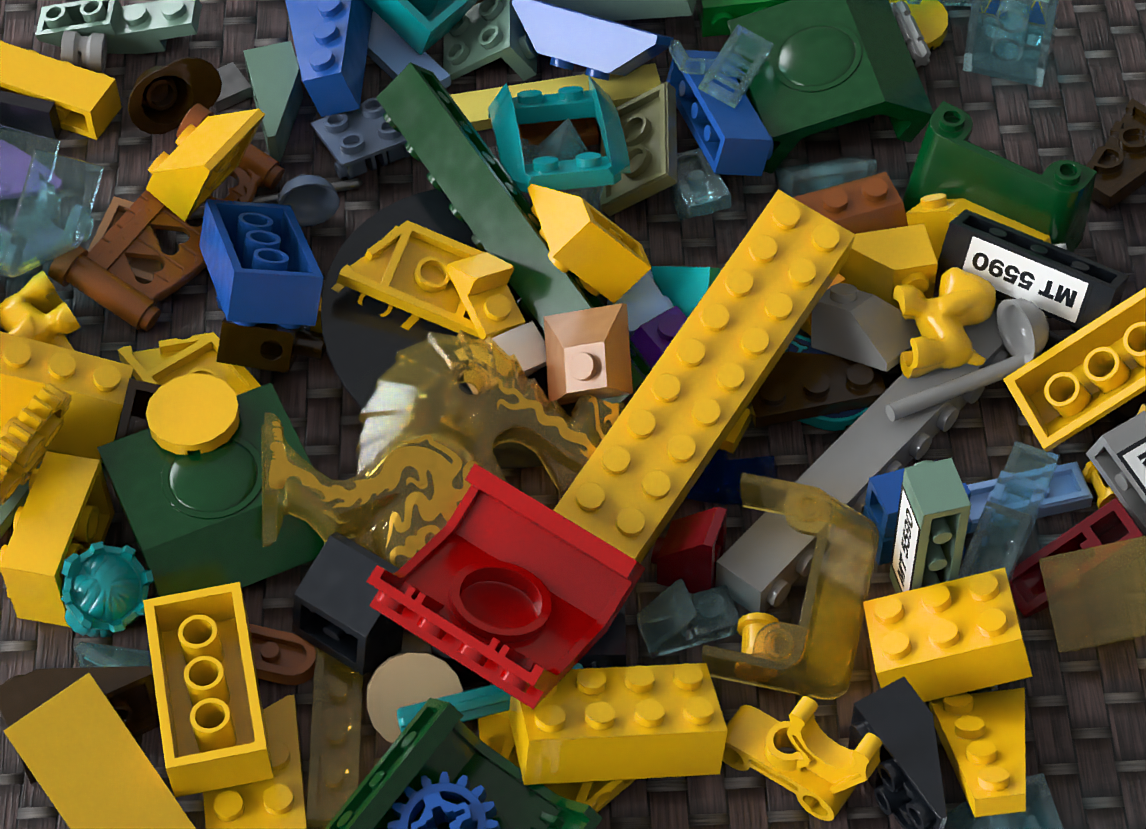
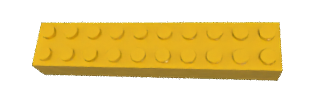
M778 189L553 511L641 564L847 261L856 235Z

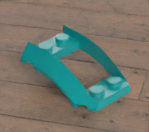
M589 75V90L583 91L582 87L568 86L560 88L556 94L542 95V92L538 90H526L517 93V97L512 98L508 85L505 83L488 107V117L491 118L500 164L520 191L529 193L527 188L531 184L553 190L614 185L622 179L621 174L631 173L626 141L617 109L611 97ZM596 117L606 156L601 157V154L596 152H585L576 155L573 160L558 161L556 157L545 156L535 158L533 164H524L518 129L519 124Z

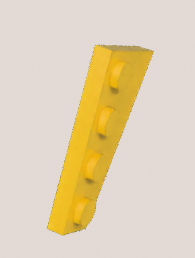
M1025 688L974 694L961 693L929 701V710L933 714L935 729L974 816L982 817L1025 812Z

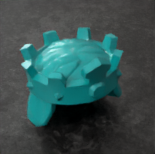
M101 541L91 544L90 548L81 555L73 553L64 560L62 570L64 575L62 583L63 596L61 600L65 602L67 609L65 613L66 623L74 632L82 636L88 635L89 637H110L112 634L126 630V625L132 626L139 618V615H145L143 600L147 599L149 584L154 582L152 570H145L135 557V549L128 545L122 548L106 546Z

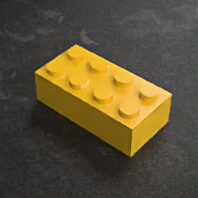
M240 582L143 600L165 767L174 797L274 778L248 614Z
M707 663L571 669L534 709L513 696L510 697L508 716L524 785L720 774L728 730Z

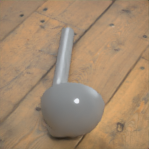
M1022 298L1003 300L998 305L996 312L997 327L1001 340L1012 357L887 404L885 411L889 420H899L1003 380L1006 376L1041 355L1049 338V323L1044 312L1033 302Z

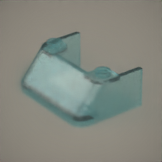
M0 124V275L15 278L76 249L82 241H88L93 229V217L90 215L104 167L57 154L61 143L57 139Z

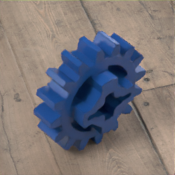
M447 772L441 773L439 783L432 784L426 775L422 776L421 784L423 789L418 792L407 786L404 790L408 799L406 805L402 803H394L392 805L394 814L400 820L389 822L387 827L388 829H439V824L447 822L450 829H500L498 821L491 819L498 814L494 801L484 802L487 797L485 788L480 785L470 791V781L466 775H462L457 783L453 784ZM443 799H454L462 803L456 805ZM425 807L420 819L414 822L417 814Z

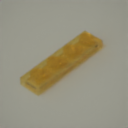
M317 647L315 652L306 813L307 829H325L358 788L360 779L364 675L362 676Z

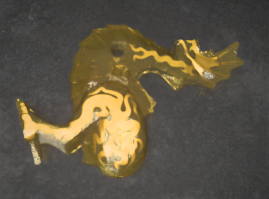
M462 330L459 331L457 336L429 332L425 341L398 351L395 357L396 363L377 380L375 386L377 390L361 411L358 419L364 423V427L355 451L360 455L356 476L353 478L335 480L315 469L287 443L280 419L270 412L264 413V425L261 426L262 547L271 546L276 541L283 523V517L290 514L306 521L325 543L329 536L336 531L348 539L355 537V543L400 569L447 524L471 486L464 479L474 463L506 482L492 452L495 446L506 442H514L531 449L537 454L559 493L562 495L568 490L622 413L625 404H612L587 394L579 397L570 417L556 400L551 402L548 400L535 378H527L515 354L509 356L489 336L486 340H483ZM470 383L478 390V394H465L460 390L458 384Z

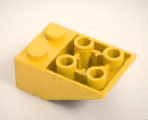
M531 184L527 188L533 203L531 210L541 225L539 233L547 242L550 250L548 253L550 261L563 273H567L570 270L578 276L583 287L592 295L598 296L602 294L612 303H616L651 269L642 244L583 198Z

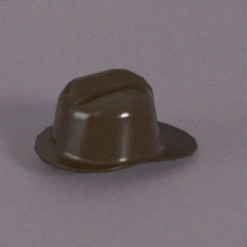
M185 57L165 66H154L145 70L137 78L129 97L128 112L131 121L141 131L149 134H164L174 130L180 125L185 115L194 105L200 103L209 109L215 104L220 96L222 87L219 71L210 62L196 57Z

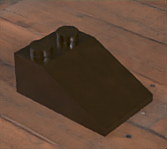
M149 666L36 669L25 675L13 676L0 685V714L5 727L8 728L87 673H90L135 738L160 726L153 673ZM16 751L30 784L37 782Z

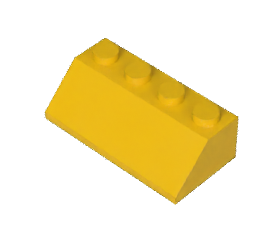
M1146 287L1003 378L1039 443L1046 452L1146 390Z
M0 331V432L12 417L18 418L21 410L30 403L34 396L37 397L43 387L46 388L49 383H54L72 395V400L69 403V409L64 414V423L60 431L46 448V451L97 460L101 459L97 447L113 442L115 439L129 378L132 376L134 366Z

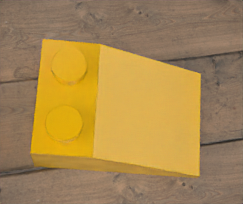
M258 108L207 116L197 128L190 124L175 141L178 147L170 155L165 151L162 152L151 164L148 171L152 176L146 190L185 222L238 167L265 113Z

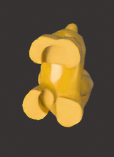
M952 267L941 275L939 297L926 299L924 293L913 285H897L894 288L893 297L899 302L903 318L915 320L921 334L920 337L910 339L912 350L903 351L900 354L899 363L905 377L908 379L917 378L940 368L952 369L965 364L980 366L985 363L986 359L973 349L972 342L964 326L978 325L992 316L996 303V290L989 281L958 267Z
M44 271L33 276L19 292L7 297L0 303V326L7 333L74 350L64 334H70L81 328L67 304L62 301Z

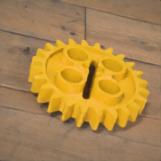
M49 383L46 388L43 387L37 397L34 396L30 403L21 410L18 418L12 417L0 432V505L5 504L16 491L19 484L23 486L30 479L32 471L38 468L44 458L46 448L56 437L64 423V414L70 407L69 403L72 400V395L54 383Z

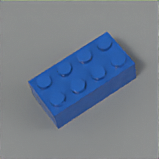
M206 199L199 247L227 321L247 327L255 326L257 323L277 324L287 329H297L301 325L316 326L324 277L291 205Z

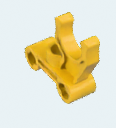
M803 696L789 714L790 721L780 722L753 706H740L726 725L728 732L722 761L740 771H747L751 767L796 794L800 805L808 813L820 820L832 821L857 785L867 781L880 763L879 749L883 743L879 737L872 733H867L855 750L839 745L829 738L817 724L814 712L819 706L815 700L808 696ZM789 747L797 752L787 754L780 752L778 749Z

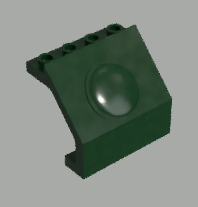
M791 0L727 21L731 37L723 44L720 52L773 139V153L771 158L766 160L763 172L772 174L795 145L804 137L873 115L889 116L897 139L911 143L930 121L934 113L888 0Z
M272 383L236 395L240 409L238 429L228 442L211 452L200 454V450L187 451L188 455L174 454L157 444L151 437L149 428L97 447L101 459L98 460H100L104 476L111 482L148 570H152L156 597L240 582L241 588L316 559L329 536L336 531L338 532L328 502L322 501L325 499V495L321 491L302 485V481L298 476L287 478L282 489H272L269 486L271 460L275 459L272 458L275 455L272 454L274 452L270 449V445L273 442H281L284 445L288 461L310 472L321 483ZM273 421L279 422L280 425H281V427H279V426H274V425L272 424V422H273ZM273 428H280L282 430L283 442L274 440V437L277 436H274Z
M429 698L325 829H388L389 822L400 820L394 814L392 805L394 803L406 805L408 802L404 792L405 788L409 786L416 792L423 789L421 777L424 775L431 780L432 784H437L442 772L448 773L453 784H456L462 775L468 776L470 791L482 785L487 794L484 802L494 801L498 814L491 819L498 821L500 829H595L603 818L590 805L561 797L543 784L524 785L520 768L486 745L460 721L464 716L450 702ZM443 799L456 805L462 803L454 799ZM425 807L417 814L414 822L420 819ZM447 822L438 825L439 829H450Z

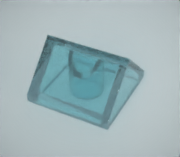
M853 156L776 168L781 191L791 197H796L877 174L876 159Z

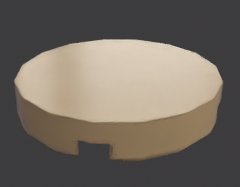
M408 651L389 657L375 670L367 686L366 707L373 727L386 741L394 743L401 734L397 721V710L400 707L427 701L429 698L435 699L463 692L458 675L444 659L427 651Z

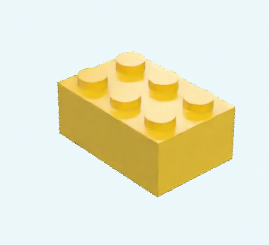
M46 451L40 468H35L32 471L29 480V494L24 506H19L16 510L13 521L14 531L9 544H4L0 549V573H2L7 587V597L11 598L17 618L70 627L65 620L67 610L65 602L61 600L63 596L62 583L64 575L62 570L64 560L73 553L81 555L93 543L101 541L104 543L115 514L100 460Z
M1005 567L863 602L875 671L881 688L905 677L922 701L927 702L1033 677Z

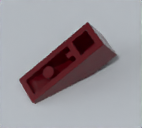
M1114 498L1007 572L1015 604L1024 617L1027 618L1116 574L1146 553V537L1119 500Z

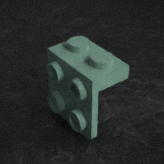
M484 0L474 5L444 35L443 69L450 74L451 80L457 79L500 57L523 81L537 75V56L539 53L536 52L512 5V0Z

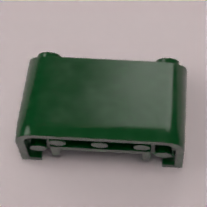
M943 101L930 118L902 200L905 213L919 204L922 197L943 193L946 194L947 199L964 198L1047 234L1051 238V244H1066L1067 250L1074 252L1083 240L1097 171L1075 161L1059 160L1049 165L1042 175L1037 174L968 142L967 140L973 129L972 118L964 110Z

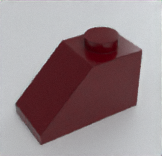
M715 507L672 520L666 537L659 536L657 538L651 556V563L657 565V584L711 598L715 588L716 561L725 553L727 509Z

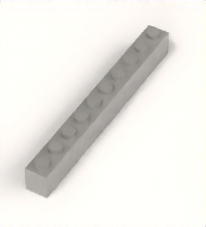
M996 299L994 312L989 319L978 325L964 326L972 342L973 349L986 359L985 363L980 366L965 364L952 369L940 368L917 378L908 379L902 374L716 561L715 587L751 613H765L771 605L777 607L785 600L794 581L800 575L803 577L808 576L818 564L822 552L829 545L832 547L837 546L845 537L850 523L857 516H863L869 478L903 469L913 458L916 460L922 458L928 451L933 437L940 430L944 432L949 430L956 421L961 408L967 402L970 404L975 403L985 387L896 421L889 420L886 415L885 406L1012 357L1005 348L997 327L996 312L998 305L1002 302L1001 300Z

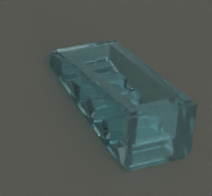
M737 24L701 81L698 89L735 109L762 70L774 44ZM734 51H737L738 53H740V54H742V55L748 57L749 59L753 60V63H751V62H749V61L743 59L742 57H740V56L734 54ZM729 60L735 63L736 65L746 69L747 72L745 73L740 69L730 65L729 63H727V61ZM723 70L731 74L732 76L740 79L741 82L738 83L734 81L733 79L720 73V71ZM716 79L717 81H719V82L725 84L726 86H728V87L734 89L735 92L732 93V92L728 91L727 89H725V88L719 86L718 84L714 83L713 81Z

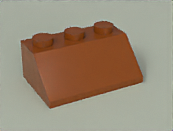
M887 172L792 197L854 234L908 226L903 201Z

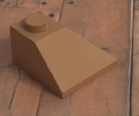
M619 303L544 316L549 405L556 406L589 401L591 396L596 397V399L633 394L627 304Z

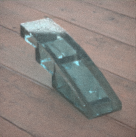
M1015 441L1004 471L1001 470L991 498L985 504L960 567L958 579L1005 567L1008 580L1010 581L1058 466L1060 455Z

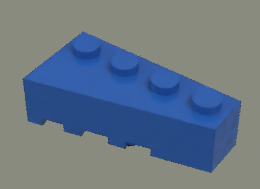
M285 0L302 82L320 116L325 117L360 109L373 9L363 0Z

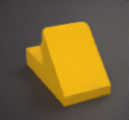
M488 252L447 264L446 270L482 343L525 324L526 321L507 285L514 271L511 264Z

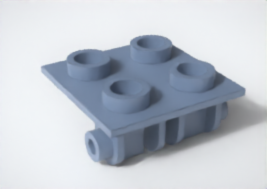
M376 98L365 100L360 104V109L325 116L310 123L319 138L337 160L334 163V168L340 179L347 177L350 180L357 175L367 172L366 163L371 171L377 168L375 156H377L382 166L388 165V161L391 163L410 156V153L405 148L407 140L402 133L394 130L383 117L386 111Z

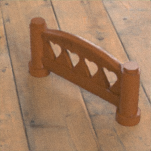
M200 103L194 105L180 123L176 137L178 138L190 124L197 128L207 116H214V112ZM250 143L238 167L230 174L231 177L238 181V185L228 188V196L224 199H217L212 195L207 199L253 202L257 189L259 187H267L270 190L274 189L283 177L285 169L279 166V161ZM145 190L89 252L74 241L67 243L53 260L48 276L63 287L69 284L137 330L142 328L147 332L155 325L161 314V310L156 307V304L181 289L207 268L199 247L202 225L198 227L190 226L149 191ZM152 229L181 231L188 235L189 240L178 245L179 251L176 254L167 255L161 251ZM126 257L158 260L163 264L164 268L153 273L152 282L142 284L135 279Z

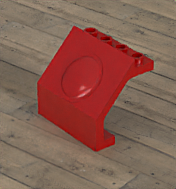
M474 463L464 479L471 486L447 524L395 573H391L376 565L366 581L378 589L369 606L534 709L608 631L645 568L635 559Z

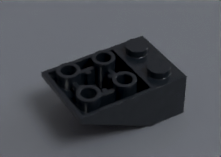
M902 677L854 703L851 726L849 727L848 749L855 750L867 733H872L879 737L883 743L879 749L880 763L868 778V782L874 788V796L879 807L886 815L893 814L902 829H945L947 812L933 714L906 678Z

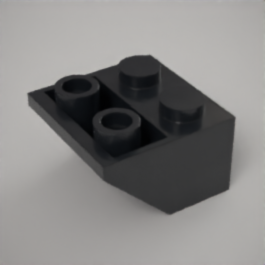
M336 531L329 536L294 594L292 632L363 676L402 650L404 628L369 606L378 589L366 582L376 565L391 573H395L399 568Z

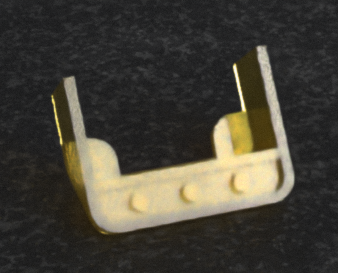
M742 473L740 481L742 507L785 515L788 525L793 530L801 534L816 536L817 541L799 625L773 622L764 626L755 638L752 654L703 645L702 662L707 663L711 677L822 700L839 698L848 690L852 679L865 615L863 602L868 600L879 546L878 528L871 519L818 487Z

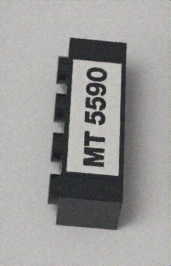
M967 209L949 223L937 270L944 273L952 267H958L978 275L993 285L996 290V299L1003 301L1022 298L1031 301L1044 312L1046 318H1054L1066 323L1075 332L1119 305L1129 278L1127 274Z

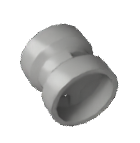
M65 30L61 41V61L70 62L75 66L87 68L96 73H104L107 61L106 34L92 33L90 36H81L78 31Z

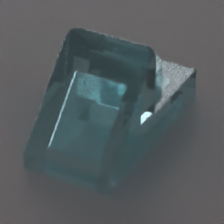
M701 149L677 153L678 183L670 186L679 219L685 220L701 215H709L719 210L731 208V193L720 175L714 174Z
M679 579L636 615L637 623L651 658L739 634L737 622L740 617L726 585L689 595L683 579Z

